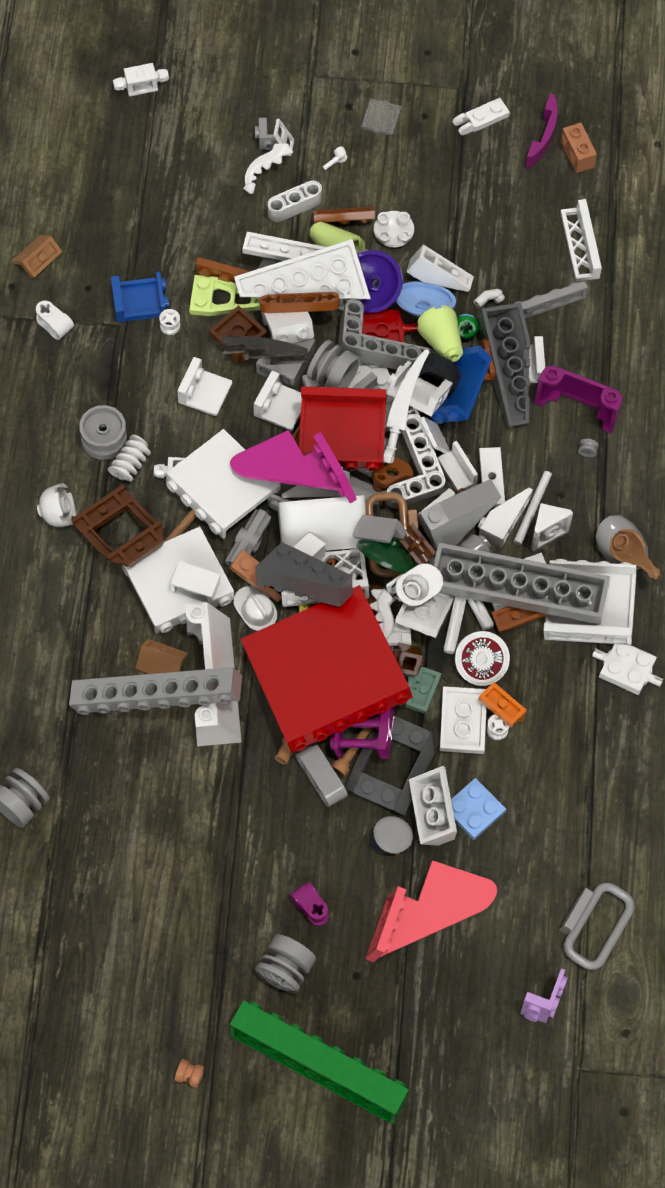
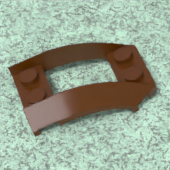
M123 484L71 519V522L100 554L109 561L127 567H133L164 544L161 521H157L129 494ZM126 510L144 531L114 551L98 536L95 530Z

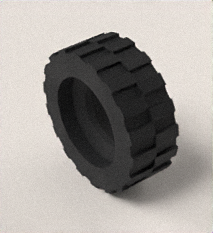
M428 354L418 377L439 387L443 381L432 378L427 372L439 374L444 379L453 383L448 396L453 395L461 378L460 370L450 359L448 360L446 357L438 356L437 354Z

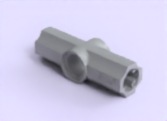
M261 509L254 510L245 528L242 527L238 532L235 545L225 560L226 565L230 566L242 549L249 555L258 550L262 541V535L271 521V516Z

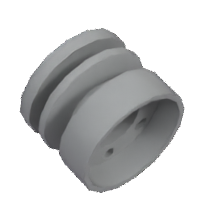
M327 340L315 353L309 365L307 377L312 381L316 380V383L319 385L326 381V387L348 388L358 371L361 358L348 350L342 353L341 346H335L334 342Z
M14 768L11 776L5 778V782L10 789L0 785V812L12 823L24 828L34 817L29 807L39 811L42 808L41 803L46 804L50 799L37 780L23 770Z
M274 935L267 947L270 955L262 956L261 963L257 964L255 971L272 986L287 993L297 994L300 989L299 984L304 982V977L301 973H309L316 961V957L299 942L284 935Z

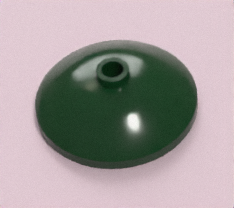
M392 538L390 543L361 539L356 544L358 550L365 556L393 571L405 574L416 567L410 554L400 546L401 542L395 538Z

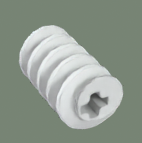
M131 435L125 443V447L116 456V460L108 468L110 474L117 479L131 482L133 477L130 474L136 475L138 472L135 468L140 469L142 467L139 461L145 462L146 457L144 455L149 456L151 454L147 442L137 435Z

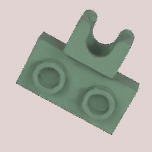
M425 667L420 668L417 676L403 673L413 695V698L406 702V708L427 714L442 673Z

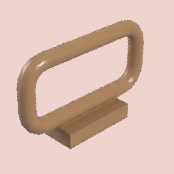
M394 492L377 493L367 499L366 515L374 516L373 505L376 502L395 501L399 506V517L402 526L406 529L413 523L418 529L417 510H407L406 500L402 495ZM369 558L371 571L379 577H398L402 574L391 569H381L378 563Z

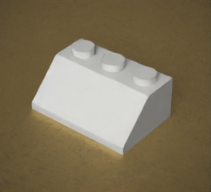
M441 766L409 779L420 844L439 846L455 840L457 829L445 767Z

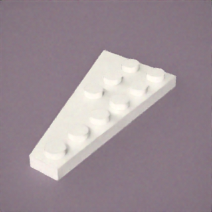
M352 239L234 277L240 297L260 298L268 294L336 292L339 294V299H371Z

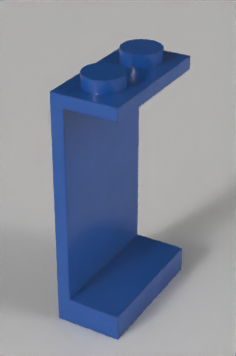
M481 346L462 348L463 354L460 359L452 362L460 370L461 378L453 395L448 396L432 416H429L433 422L442 424L468 420L492 360V357Z

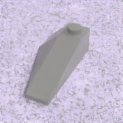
M489 479L420 512L417 520L437 552L439 543L456 546L500 500L501 495L493 481Z

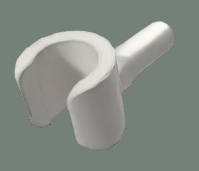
M344 147L335 149L334 154L336 157L322 166L324 170H327L337 162L343 163L347 160Z

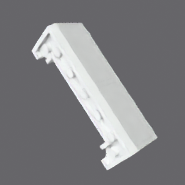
M207 602L185 604L187 634L195 635L199 640V644H203L205 670L234 667L230 618ZM231 701L230 704L211 703L208 706H201L196 710L197 746L241 743L238 701Z

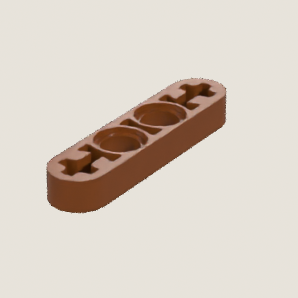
M336 292L268 294L260 297L259 304L260 311L263 313L332 311L340 307L339 294Z

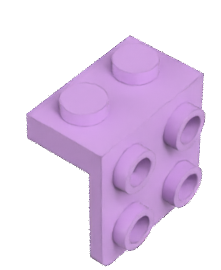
M561 968L550 1000L527 992L520 1014H523L526 1019L533 1022L538 1020L547 1023L548 1017L553 1018L560 1000L556 996L561 997L568 977L564 976L566 969Z

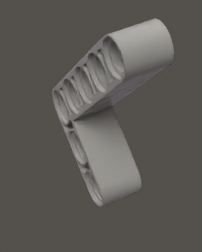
M350 299L346 302L340 318L338 345L342 347V353L348 350L361 358L360 362L392 369H398L400 365L403 366L407 361L412 362L411 368L424 350H429L431 355L437 354L440 356L431 348L362 334L363 304L356 299ZM427 372L430 376L434 374L433 372Z

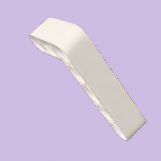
M410 405L406 430H401L419 476L393 484L387 489V492L402 495L407 505L440 494L445 484V476L420 420L421 417L418 409ZM414 424L417 429H409L407 425ZM420 442L425 447L420 449L417 448L414 444ZM428 461L432 466L425 467L422 462ZM436 480L440 485L433 486L430 484V481ZM417 487L420 492L413 493L410 488ZM385 501L388 507L392 509L399 508L397 502Z

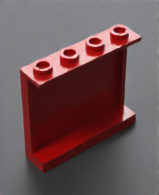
M301 386L299 449L303 456L315 451L314 445L317 443L313 436L321 432L340 466L345 467L346 470L366 468L368 471H378L383 469L386 389Z

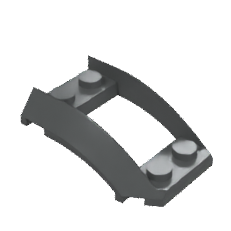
M394 716L392 740L421 752L403 790L364 773L375 748H362L345 785V789L405 816L412 801L409 779L425 773L435 752L432 732ZM373 728L368 739L378 737L379 730Z

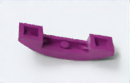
M552 93L549 95L543 120L548 121L541 143L532 141L526 159V168L534 166L544 156L552 142L557 120V102L555 95Z

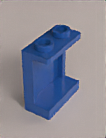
M160 271L156 272L155 278L120 282L119 276H111L117 322L157 318L165 308H169L168 296H163V291H166L165 278H161Z

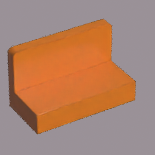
M495 682L479 696L478 700L511 728L517 722L521 723L524 720L527 710Z

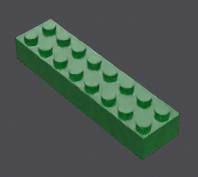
M243 1000L230 1023V1037L388 1123L395 1124L408 1098L409 1089L406 1088L403 1082L397 1079L392 1081L386 1078V1074L377 1068L372 1070L364 1066L365 1063L359 1058L352 1057L351 1059L344 1055V1051L333 1045L329 1047L323 1044L324 1041L320 1037L313 1034L309 1036L303 1033V1029L293 1023L288 1025L282 1021L283 1019L273 1012L268 1014L262 1011V1007L252 1001L248 1003Z

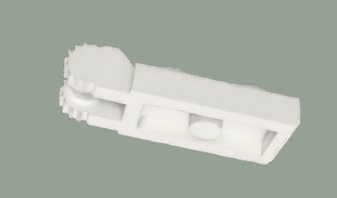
M498 98L456 116L453 119V124L458 126L466 123L458 130L461 135H466L508 118L510 112L501 98Z

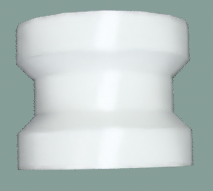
M173 309L164 310L159 316L160 329L164 334L174 335L180 330V315Z
M494 714L488 720L487 734L493 740H502L507 736L510 726Z

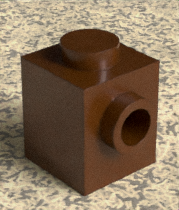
M398 642L397 649H393L392 652L402 673L417 676L418 670L422 667L424 661L420 648Z

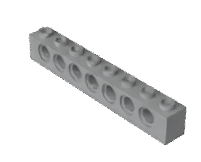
M234 667L72 680L69 705L78 714L88 715L90 712L109 713L114 710L128 712L130 709L149 710L153 707L168 709L170 706L189 707L192 704L203 706L218 702L230 704L231 701H240L242 675Z

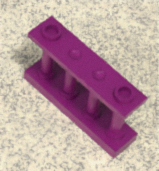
M395 706L382 713L377 719H367L365 722L350 726L354 728H377L379 734L375 739H344L345 731L335 733V736L331 737V749L334 750L337 758H342V749L344 747L375 748L381 759H389Z

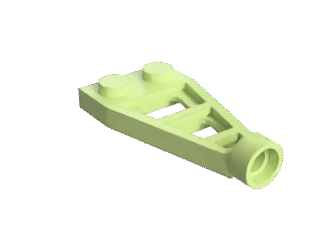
M195 275L189 312L192 315L202 316L229 314L238 305L246 312L260 310V298H251L249 304H236V294L239 293L236 283L218 280V277ZM220 289L229 292L231 295L230 301L226 304H214L212 302L214 291Z

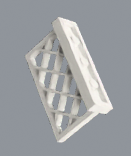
M358 549L326 552L325 557L321 561L326 563L329 559L335 558L339 562L334 567L339 569L344 564L351 569L348 574L353 575L356 572L362 576V580H352L353 588L360 585L366 599H368L369 585L364 554ZM360 556V561L356 565L347 560L350 557ZM288 590L281 592L283 607L321 603L315 601L314 597L295 596V592Z

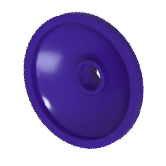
M369 250L359 253L358 259L371 299L356 300L363 304L364 312L375 313L386 310L396 302L402 291L403 275L401 268L394 258L384 252ZM378 279L379 284L374 287L373 281Z

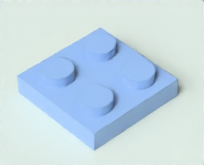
M476 778L451 799L455 822L473 840L506 812V808Z

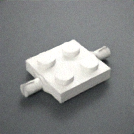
M614 644L608 653L602 652L597 648L593 652L592 657L604 661L599 678L639 695L647 682L659 687L663 682V678L652 674V667L657 657L627 644Z

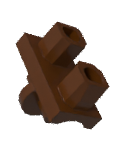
M413 523L405 529L407 533L404 539L397 538L417 565L425 564L436 555V551Z

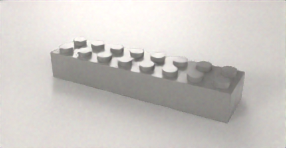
M444 543L438 544L434 566L441 572L443 577V585L439 593L601 625L610 576Z

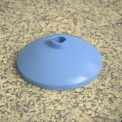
M408 282L403 284L396 303L406 312L420 317L432 307H435V309L442 308L441 305L449 306L454 310L456 298L449 290L442 286L423 282Z

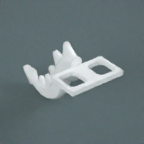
M280 119L276 120L273 135L279 144H274L270 152L255 159L246 171L243 189L249 194L254 193L256 184L252 183V181L257 179L254 174L262 173L261 167L268 170L272 163L281 164L283 156H291L293 153L294 138ZM279 126L282 130L281 138L278 135ZM287 137L290 140V146L286 144Z
M400 574L386 585L387 591L385 589L371 590V594L377 601L371 603L370 607L378 612L375 617L378 622H381L379 625L386 640L392 634L395 625L390 605L398 599V595L393 597L396 593V586L392 588V585L403 574Z

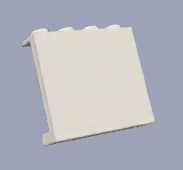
M224 429L166 473L168 489L173 493L176 492L183 504L187 507L190 506L195 511L196 516L201 521L204 520L209 525L211 531L216 535L219 534L223 539L226 538V531L272 494L279 496L281 484L278 482L243 478L232 470L230 460L236 454L245 451V449Z
M197 527L164 542L161 548L133 567L122 565L125 575L129 577L154 626L155 634L160 632L166 633L173 626L180 623L186 624L185 604L207 602V597L178 587L175 592L170 590V583L179 561L220 574V585L212 603L213 607L226 606L234 599V590L201 527Z
M564 559L550 560V565L610 576V582L601 625L549 615L546 616L544 623V640L631 645L636 565L627 562L610 564L607 561L591 563L586 560H578L577 562Z

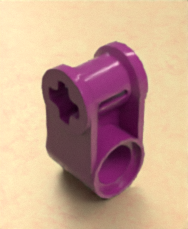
M309 881L289 894L294 904L303 912L312 925L323 926L327 923L329 919L328 907ZM315 911H317L318 913H321V912H322V915H319V914H317V913L314 914V912H315Z

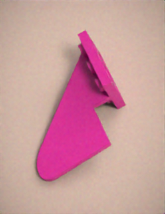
M287 430L236 454L230 460L232 470L243 478L337 490L341 498L346 496L349 503L357 500L345 472L321 432L313 436L317 443L314 445L315 451L303 456L291 433Z

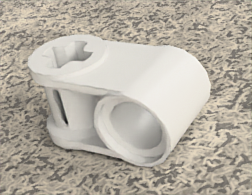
M41 301L37 304V323L56 340H60L74 327L71 318L61 312L51 302Z

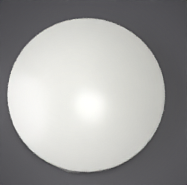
M381 212L374 224V234L377 240L385 246L401 247L407 244L413 237L414 224L407 212Z

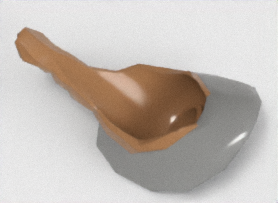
M621 515L608 516L599 524L595 537L598 549L607 562L610 564L631 563L636 565V570L643 569L647 572L649 577L657 579L660 576V569L656 568L648 557V546L642 533L631 521Z

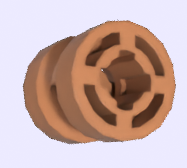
M182 1058L176 1072L175 1081L179 1083L188 1082L191 1087L198 1088L205 1066L200 1064L194 1066L188 1060Z

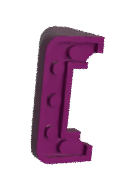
M548 366L544 368L539 377L534 404L544 407L551 400L557 403L560 396L564 395L599 409L596 418L602 420V430L612 434L625 401L624 397L616 389L562 368Z

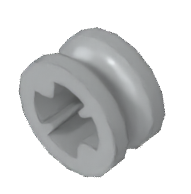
M582 439L578 452L585 457H595L599 444L592 439Z

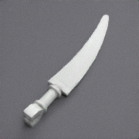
M424 350L416 359L394 398L386 425L392 427L389 429L391 432L388 445L385 446L384 462L386 463L394 462L398 435L401 433L400 429L406 430L407 415L413 390L429 350Z

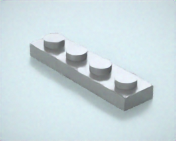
M585 281L574 282L568 287L553 289L547 294L536 295L527 301L515 303L522 304L524 317L528 318L586 298L588 286Z

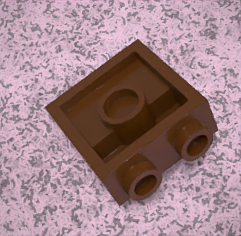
M239 305L209 330V335L223 347V352L237 364L241 361L244 363L249 361L253 355L252 352L256 349H263L268 339L267 330Z

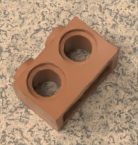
M582 123L563 128L560 142L575 172L579 173L594 168L597 153Z

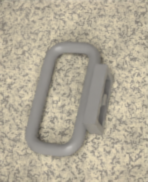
M602 883L593 892L585 888L579 894L559 929L564 934H568L564 943L566 955L572 961L588 970L600 968L607 960L633 914L635 907L632 897L612 883ZM604 892H610L623 900L626 907L596 960L590 961L575 952L573 944Z

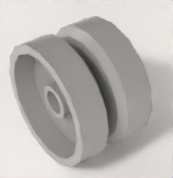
M107 405L96 406L83 414L80 420V436L85 452L93 458L109 460L116 457L120 450L125 447L127 442L126 422L122 413L116 408Z

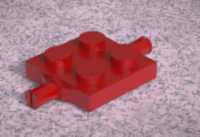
M400 309L363 313L362 334L405 343V333L417 332L416 323L404 324L401 319Z

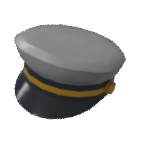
M384 817L376 823L370 838V845L380 855H399L411 845L413 840L412 829L401 818Z

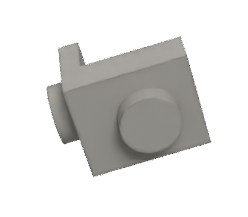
M259 118V126H255V138H259V148L272 150L274 144L279 143L273 136L274 134L267 135V118Z

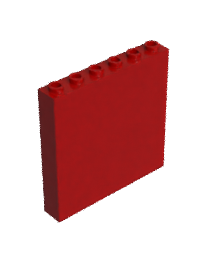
M360 585L353 588V595L341 607L321 602L240 639L291 753L301 751L312 743L323 741L334 733L343 732L356 723L365 722L368 718L376 714L385 713L389 708L398 704H404L413 698L410 687Z

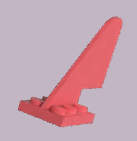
M432 860L418 901L406 897V889L399 886L387 896L365 959L374 962L388 953L482 912L495 899L497 894L495 883L490 879Z

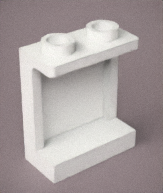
M261 311L263 323L265 326L268 325L274 347L314 338L312 320L308 312L263 313Z
M407 361L403 366L400 365L395 374L392 373L387 382V385H389L387 394L395 398L412 362ZM418 377L410 406L432 416L446 400L453 383L445 379L439 387H436Z

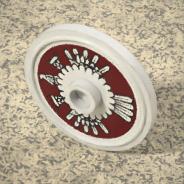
M477 631L467 635L459 643L455 653V664L459 674L469 683L478 686L490 685L500 680L506 673L510 661L509 651L505 642L499 636L487 631Z

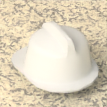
M420 564L412 568L397 580L395 586L398 600L409 606L423 604L441 590L443 577L441 572L430 564Z
M253 586L243 587L236 592L234 606L251 629L259 631L276 622V608L266 594H262Z

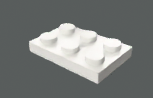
M438 592L435 596L418 606H409L403 603L395 623L436 638L455 596Z
M443 686L440 751L484 754L486 706L478 699L486 689Z

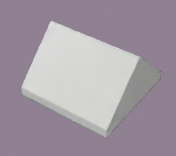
M541 503L534 530L532 551L534 552L568 533L573 512L569 509Z

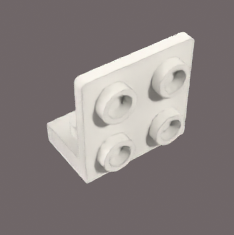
M193 357L177 391L178 403L217 416L232 386V380L204 371L202 360Z
M271 371L254 402V416L292 431L301 415V393L282 385L280 373Z

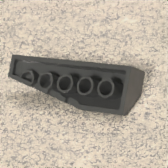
M515 303L482 308L476 318L479 323L481 340H489V348L496 372L492 382L508 427L529 424L530 338L522 304Z

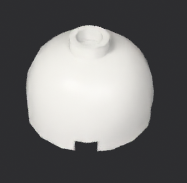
M64 483L47 488L42 493L37 505L39 516L43 517L51 526L65 527L72 525V516H76L73 496L71 492H66L64 488L68 487Z

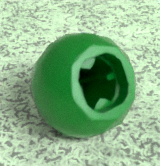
M462 314L457 317L460 338L464 340L473 338L479 329L477 319L470 314Z

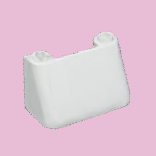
M365 495L356 496L357 500L349 503L346 497L277 503L281 542L294 547L308 533H312L326 544V550L358 549L356 544L361 539H355L353 533L361 516L366 515Z

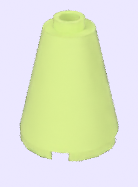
M315 223L310 229V238L316 245L329 247L352 239L356 252L365 249V242L360 236L327 223Z
M441 305L442 308L439 309L432 307L425 311L418 319L419 325L417 330L440 356L456 362L463 354L457 315L451 307Z

